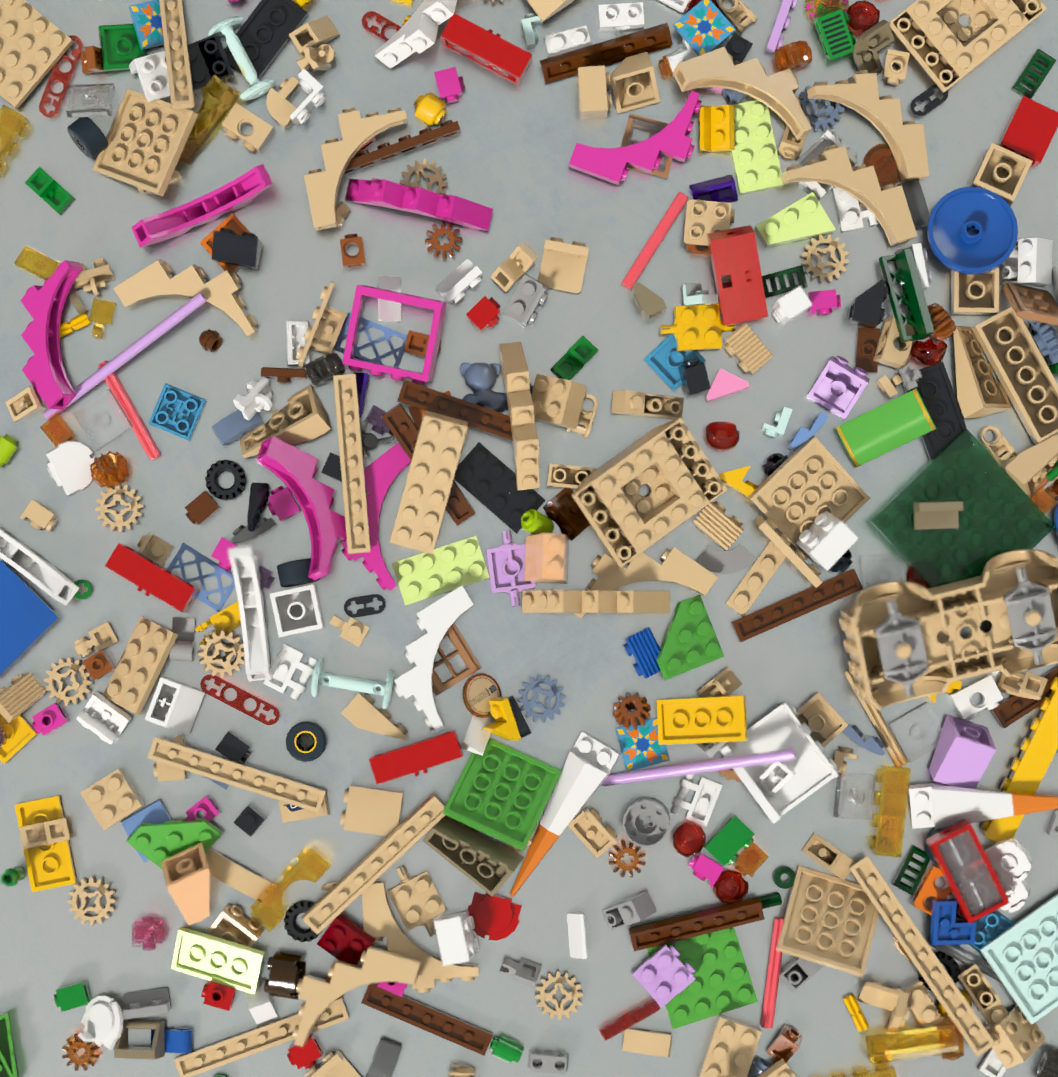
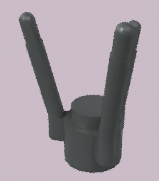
M364 420L361 427L362 453L365 458L369 459L370 455L367 451L375 449L377 444L393 441L394 437L377 439L374 434L366 433L367 421Z

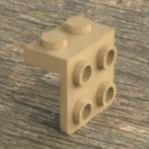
M689 200L686 207L684 242L691 245L709 246L708 233L730 229V223H734L735 210H731L732 203Z
M551 237L550 240L545 239L538 281L550 289L576 294L580 293L589 248L585 247V243L572 241V244L563 243L564 239Z
M586 807L572 820L568 827L598 859L609 847L615 846L618 843L616 839L618 835L609 824L605 827L600 822L603 819L594 808L590 811Z
M876 981L865 982L858 997L859 1002L892 1011L887 1032L896 1034L899 1027L903 1028L910 1012V1007L907 1006L908 993H905L900 988L882 986L881 983Z
M1018 1005L1000 1022L985 1028L996 1044L991 1048L1006 1069L1025 1062L1045 1042V1036L1037 1024H1030Z
M339 1050L334 1054L329 1052L321 1060L323 1063L317 1069L313 1066L304 1074L305 1077H361Z

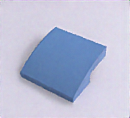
M820 412L816 415L809 429L801 426L796 431L787 448L792 450L807 441L821 428L829 416Z
M160 799L120 822L129 837L141 823H164V821H171V817ZM136 850L141 859L143 860V862L149 860L142 853Z

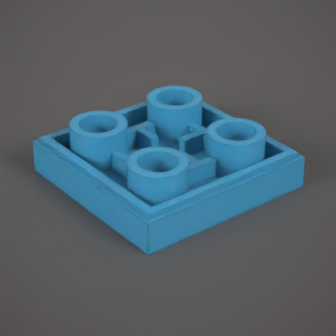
M165 383L148 424L190 441L207 400Z
M995 910L975 921V944L969 945L982 954L979 950L1015 923L998 910Z

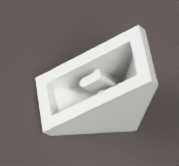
M784 761L770 763L754 783L772 797L796 771Z
M265 978L259 980L258 990L255 995L245 992L249 1010L258 1027L280 1020L272 996L264 992Z

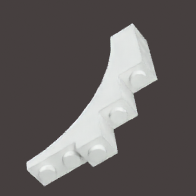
M424 0L401 29L376 49L375 57L391 69L417 51L420 54L432 46L436 40L438 26L454 15L457 0Z
M0 528V558L21 572L52 598L67 606L79 587L52 564L37 556L26 545Z
M238 545L228 550L239 603L246 675L249 682L271 679L268 629L265 623L264 601L260 588L259 563L257 556L253 554L251 546Z
M460 586L417 613L419 618L415 621L422 631L426 629L428 633L405 647L407 651L404 653L410 664L415 662L417 666L394 680L396 684L393 687L399 697L404 696L407 699L412 695L415 696V699L412 701L419 712L423 710L427 718L424 721L431 731L435 729L436 732H439L445 728L437 712L432 688L433 665L439 644L455 620L474 605L463 586Z

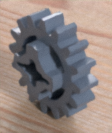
M808 85L805 87L806 92L811 88ZM801 92L799 94L803 99L799 100L805 116L809 118L810 123L815 125V131L818 130L819 126H822L823 130H827V124L834 127V119L840 121L842 118L838 112H844L845 108L841 107L840 103L834 102V109L830 101L825 100L823 108L815 114L817 104L822 102L823 99H808L807 93ZM806 103H807L808 106H810V109H811V114H810V115L808 114V112H807V110H806ZM822 116L828 118L826 120H817L818 117Z
M1030 322L1031 336L1044 359H1047L1049 364H1056L1058 362V335L1053 326L1049 327L1048 324L1043 322Z
M541 674L538 675V680L530 677L531 683L528 685L524 682L525 690H519L518 692L523 695V698L518 699V702L524 704L520 710L528 711L525 716L526 718L533 715V722H536L538 717L541 718L543 723H545L546 717L554 720L552 714L560 715L558 707L565 706V704L560 702L561 699L566 698V695H560L563 687L557 688L555 685L558 680L550 682L549 675H547L545 680H542ZM539 684H547L551 686L552 689L548 691L543 690L540 688ZM532 688L534 692L533 697L527 701V693ZM536 689L542 695L547 694L548 698L545 699L547 708L541 702L537 703L535 701L538 698ZM557 696L556 704L554 708L551 709L549 705L551 698ZM531 708H542L544 713H536Z

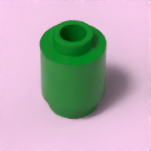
M500 1034L498 1038H493L489 1049L492 1050L491 1055L509 1063H518L524 1047L519 1042Z

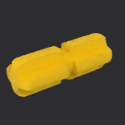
M82 313L70 319V322L66 321L60 324V339L73 333L74 329L77 331L90 324L88 315Z
M849 994L845 996L843 1001L849 1013L853 1015L851 1017L858 1031L867 1030L869 1024L863 1012L860 1011L861 1008L855 995Z

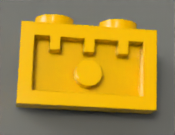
M700 106V150L708 152L735 150L734 106Z

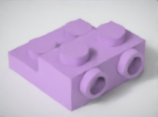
M839 355L836 358L831 356L807 397L846 419L870 378L866 377L868 373L859 367L853 369L848 366L849 362Z
M666 944L661 946L632 973L662 1008L696 979L693 975L696 971L688 962L683 964L678 959L680 953L672 945L668 947Z

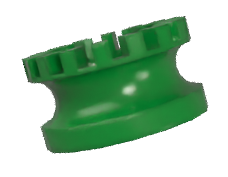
M83 579L75 581L74 584L78 587L81 586V583H84V587L88 588V591L84 592L83 596H80V592L77 591L74 597L77 599H87L90 597L93 591L91 583Z

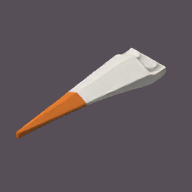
M584 731L581 732L574 747L568 754L562 773L550 797L510 897L515 896L560 835L611 774L621 756L619 752Z
M934 783L909 785L912 829L927 827L938 829L950 827L964 819L969 823L1058 809V796L995 792Z

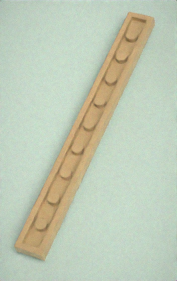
M868 855L849 867L975 1055L978 1057L996 1045Z

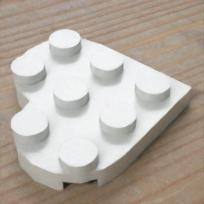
M1010 838L997 842L984 851L1010 902L1000 909L1014 912L1025 904L1031 892L1025 878L1030 873L1033 860L1025 847L1016 839Z

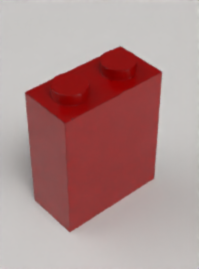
M1023 96L1019 100L998 146L1033 161L1030 167H1033V165L1038 166L1058 128V112Z

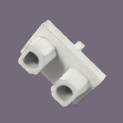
M262 377L260 381L251 379L246 387L248 394L246 396L238 394L233 400L235 407L242 411L244 418L249 421L262 409L269 411L273 407L271 402L273 390L269 387V380Z

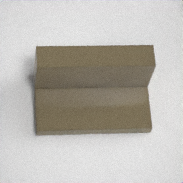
M963 501L913 503L914 530L959 528L958 511L963 510Z

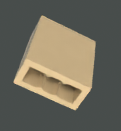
M350 785L349 789H345L343 802L347 803L346 812L342 811L340 824L344 825V830L388 836L399 826L404 792Z

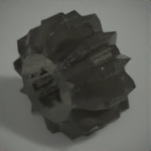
M336 353L321 356L311 361L305 367L307 376L313 385L328 383L333 380V376L342 375L345 372L344 364H342V360Z
M1049 1047L1044 1052L1037 1070V1077H1058V1049Z

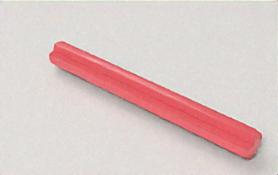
M681 192L677 194L623 279V286L628 289L633 288L634 283L640 277L688 201L689 197Z
M104 361L98 365V369L103 367L109 361ZM113 372L105 378V381L150 460H154L161 453L119 378Z
M784 918L774 919L761 1018V1027L767 1029L773 1028L783 954V952L776 951Z

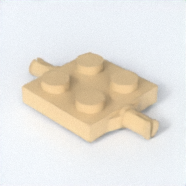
M404 865L401 866L404 875L400 868H397L396 870L402 881L387 892L406 930L409 931L417 926H425L430 937L434 936L430 927L436 935V929L432 921L447 910L428 872L425 871L417 876H409Z

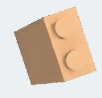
M542 533L526 537L524 581L568 584L569 539L566 535Z
M199 843L161 861L166 887L188 925L209 917L210 871L204 846L202 843Z

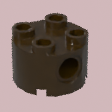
M276 952L273 957H269L267 970H270L269 979L265 981L264 992L269 993L270 996L298 1000L299 993L296 992L299 980L305 976L306 962H302L305 956Z

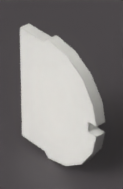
M78 441L59 443L56 448L46 452L50 461L46 463V468L57 486L62 485L67 496L88 486L96 472L95 456L90 457V454L93 452L86 445Z
M97 996L90 1001L81 1020V1023L85 1026L83 1030L85 1033L78 1034L84 1042H95L98 1046L103 1044L108 1050L113 1049L123 1030L121 1007L117 1002H113L114 999L112 997Z

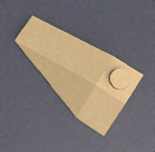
M956 326V330L953 333L957 399L963 417L981 418L1011 409L1007 394L1001 382L997 383L991 372L993 370L991 364L984 360L982 356L983 349L971 327Z
M312 385L287 399L289 403L280 411L277 409L271 413L273 417L270 420L254 428L240 440L241 452L244 458L258 455L262 442L271 436L290 445H295L313 440L331 430L328 414Z
M1058 434L1021 452L1017 457H1012L1006 464L1007 476L1027 500H1030L1047 484L1049 480L1045 475L1057 465Z

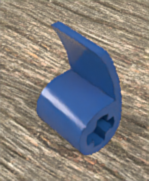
M177 1028L164 1030L165 1053H191L193 1029ZM151 1030V1047L155 1030Z

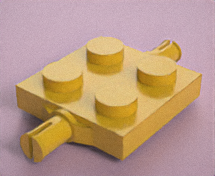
M719 304L675 306L673 325H660L661 334H674L677 351L722 349L723 331H735L736 329L735 323L724 325L720 318Z

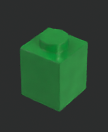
M85 980L59 987L56 990V994H54L56 1006L60 1007L62 1012L87 1005L91 1001Z

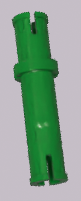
M21 866L5 870L0 877L1 883H5V886L17 885L18 881L26 877L25 868L21 869Z

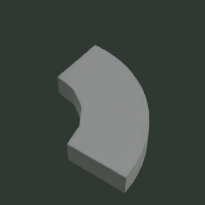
M741 544L727 551L716 550L709 545L695 562L708 571L733 573L748 567L757 559Z

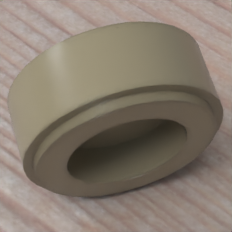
M77 292L69 295L71 303L79 314L87 311L84 302Z

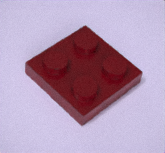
M339 914L317 945L336 959L357 965L361 960L363 951L368 950L375 938Z

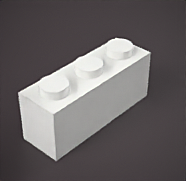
M801 286L776 301L772 307V315L777 323L782 322L783 325H786L807 312L812 303Z

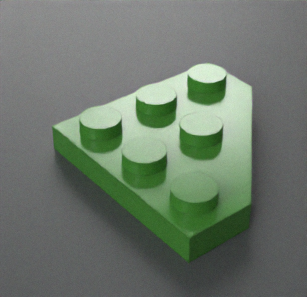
M701 595L679 602L676 606L675 616L668 627L664 638V645L656 659L664 680L724 657Z
M205 818L182 822V820L164 821V823L158 824L146 822L141 823L127 838V843L162 869L161 861L199 843L203 844L206 853L222 835V831Z

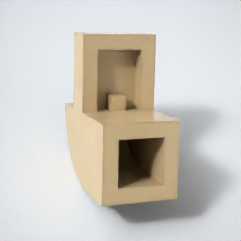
M293 76L290 80L286 78L279 86V93L271 87L266 99L271 117L285 130L293 123L290 115L297 109L289 102V99L301 86L299 81Z
M522 242L491 275V278L507 292L533 267L539 256L525 242Z

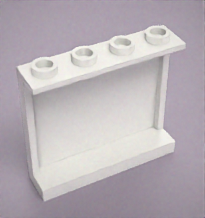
M784 702L747 729L748 741L729 742L719 749L724 758L795 749L796 760L784 762L796 772L772 797L754 783L770 763L732 768L773 824L781 819L782 815L827 782L839 776L836 773L839 768L831 758L827 760L823 755L825 749L818 740L814 742L809 736L812 733L805 722L801 724L796 718L799 715L792 704L787 706Z

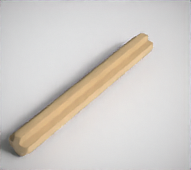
M848 669L845 671V676L853 688L855 677ZM857 695L896 766L902 767L907 764L908 760L881 712L873 705H869L864 700H861Z

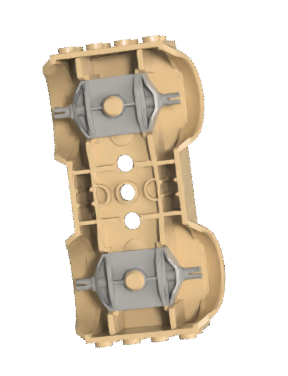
M1018 549L1007 551L991 558L986 563L981 576L925 589L923 586L913 582L890 581L862 590L857 595L852 608L841 610L842 617L839 618L842 631L845 630L846 634L844 646L846 652L850 653L851 658L848 661L849 670L855 677V682H853L855 695H858L861 700L880 710L893 704L946 693L950 682L997 670H1001L1006 677H1009L1016 673L1058 663V558L1042 550ZM983 620H989L992 623V628L989 632H982L980 630V623ZM964 626H969V636L962 638L960 630ZM940 631L948 632L949 639L947 642L939 643L937 641V634Z

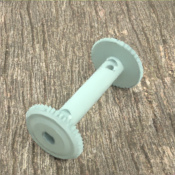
M232 16L214 25L209 30L208 37L218 33L219 37L223 35L226 38V44L245 80L250 84V88L244 91L240 98L249 101L267 93L271 87L275 86L276 81L274 78L260 81L257 78L254 66L238 36L233 32L244 20L240 16Z
M320 658L316 661L311 682V694L313 697H317L319 685L384 696L382 709L388 708L394 685V673L389 670L386 683L322 672L323 659Z

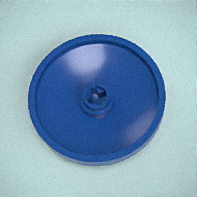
M971 186L953 190L938 201L930 215L927 234L933 253L945 266L959 273L976 275L998 268L1009 258L1017 241L1018 225L1012 208L1000 195L985 188Z

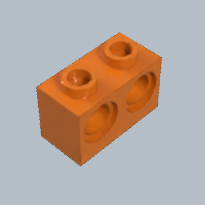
M930 864L910 903L932 915V907L927 908L925 906V900L929 896H934L935 899H947L949 894L952 895L947 882L942 888H937L935 885L936 879L943 876L939 868Z

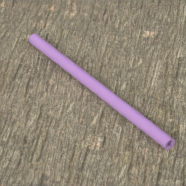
M201 292L76 386L74 391L77 395L66 408L207 302ZM47 408L43 411V415L50 421L63 410Z
M793 748L610 774L602 783V786L796 760V751Z

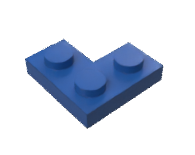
M933 899L929 943L932 945L975 944L976 922L969 923L967 920H956L957 901L955 899Z

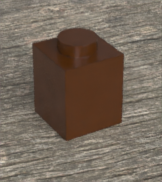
M204 491L185 507L188 511L185 515L193 524L197 522L199 525H202L217 513L221 507L208 491Z

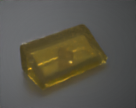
M27 246L24 247L14 262V265L43 280L51 277L60 264Z

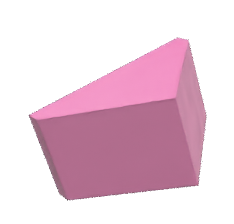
M720 368L711 385V389H709L705 397L706 402L750 387L749 382Z

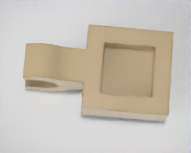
M333 615L329 622L343 630L340 637L358 647L370 627L350 617L348 622H345Z

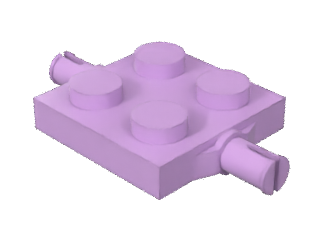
M511 530L507 531L508 540L506 531H502L504 545L498 548L486 549L492 593H510L511 606H515L514 597H516V603L519 606L521 605L519 592L524 589L536 588V582L524 581L526 544L518 545L512 543Z

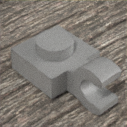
M907 366L898 371L907 391L918 386L916 382L922 377L919 368L911 370L910 366Z
M505 957L499 973L507 976L515 975L513 980L535 987L542 965L522 958L518 963Z

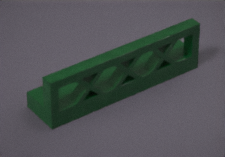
M912 248L903 249L896 255L881 256L879 262L884 280H886L885 284L888 287V295L901 343L926 339L934 333V328ZM887 262H896L898 269L896 273L889 269ZM895 281L902 285V294L894 290L893 284ZM901 302L908 306L909 312L907 316L900 311L899 305ZM906 323L913 327L915 335L907 336L905 330Z

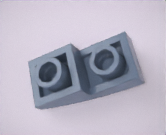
M237 410L214 424L212 429L223 446L242 438L244 432L261 426L263 420L257 412L249 421L244 418L242 411Z
M849 725L843 730L845 735L860 747L881 756L885 754L882 749L885 745L877 736L873 738L868 735L863 740L861 737L864 734L856 725L853 727Z

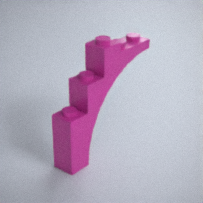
M691 91L684 107L674 120L659 133L645 141L618 148H597L576 143L569 167L619 185L620 180L625 181L629 168H626V165L650 174L653 168L657 170L662 157L658 156L659 153L684 162L686 157H691L695 147L691 145L693 138L685 136V133L690 134L694 122L690 119L693 112L698 113L702 103L701 100H698L700 93Z
M264 164L257 165L242 176L204 196L171 210L140 220L131 227L140 248L181 236L191 228L212 222L226 212L246 207L256 199L255 196L272 185L270 176Z
M349 179L345 197L346 201L352 203L369 204L412 212L476 230H489L493 212L492 208L455 195H442L424 188L407 187L385 179Z
M64 260V262L58 265L57 270L52 276L45 280L43 286L33 285L20 300L34 319L27 325L26 330L21 336L35 354L28 359L22 371L49 409L64 410L77 395L63 367L59 336L61 315L66 297L74 281L83 270L81 264L75 261Z
M271 436L262 442L256 462L268 468L279 477L298 501L304 513L311 540V564L308 577L317 580L329 573L331 568L330 560L337 549V544L347 539L345 517L330 510L334 501L332 496L335 489L313 479L317 472V467L315 466L318 459Z
M399 443L395 444L364 469L365 489L369 492L366 496L371 552L348 554L347 540L342 543L344 549L341 550L349 561L353 558L357 562L363 557L365 560L362 563L370 573L374 571L379 577L376 579L377 583L383 590L388 588L389 591L397 587V584L390 575L382 556L379 541V519L383 502L391 485L412 461Z

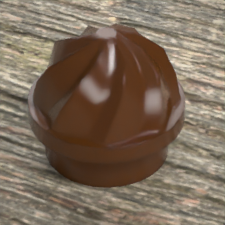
M208 329L201 333L199 342L205 351L215 352L220 347L222 338L217 331Z

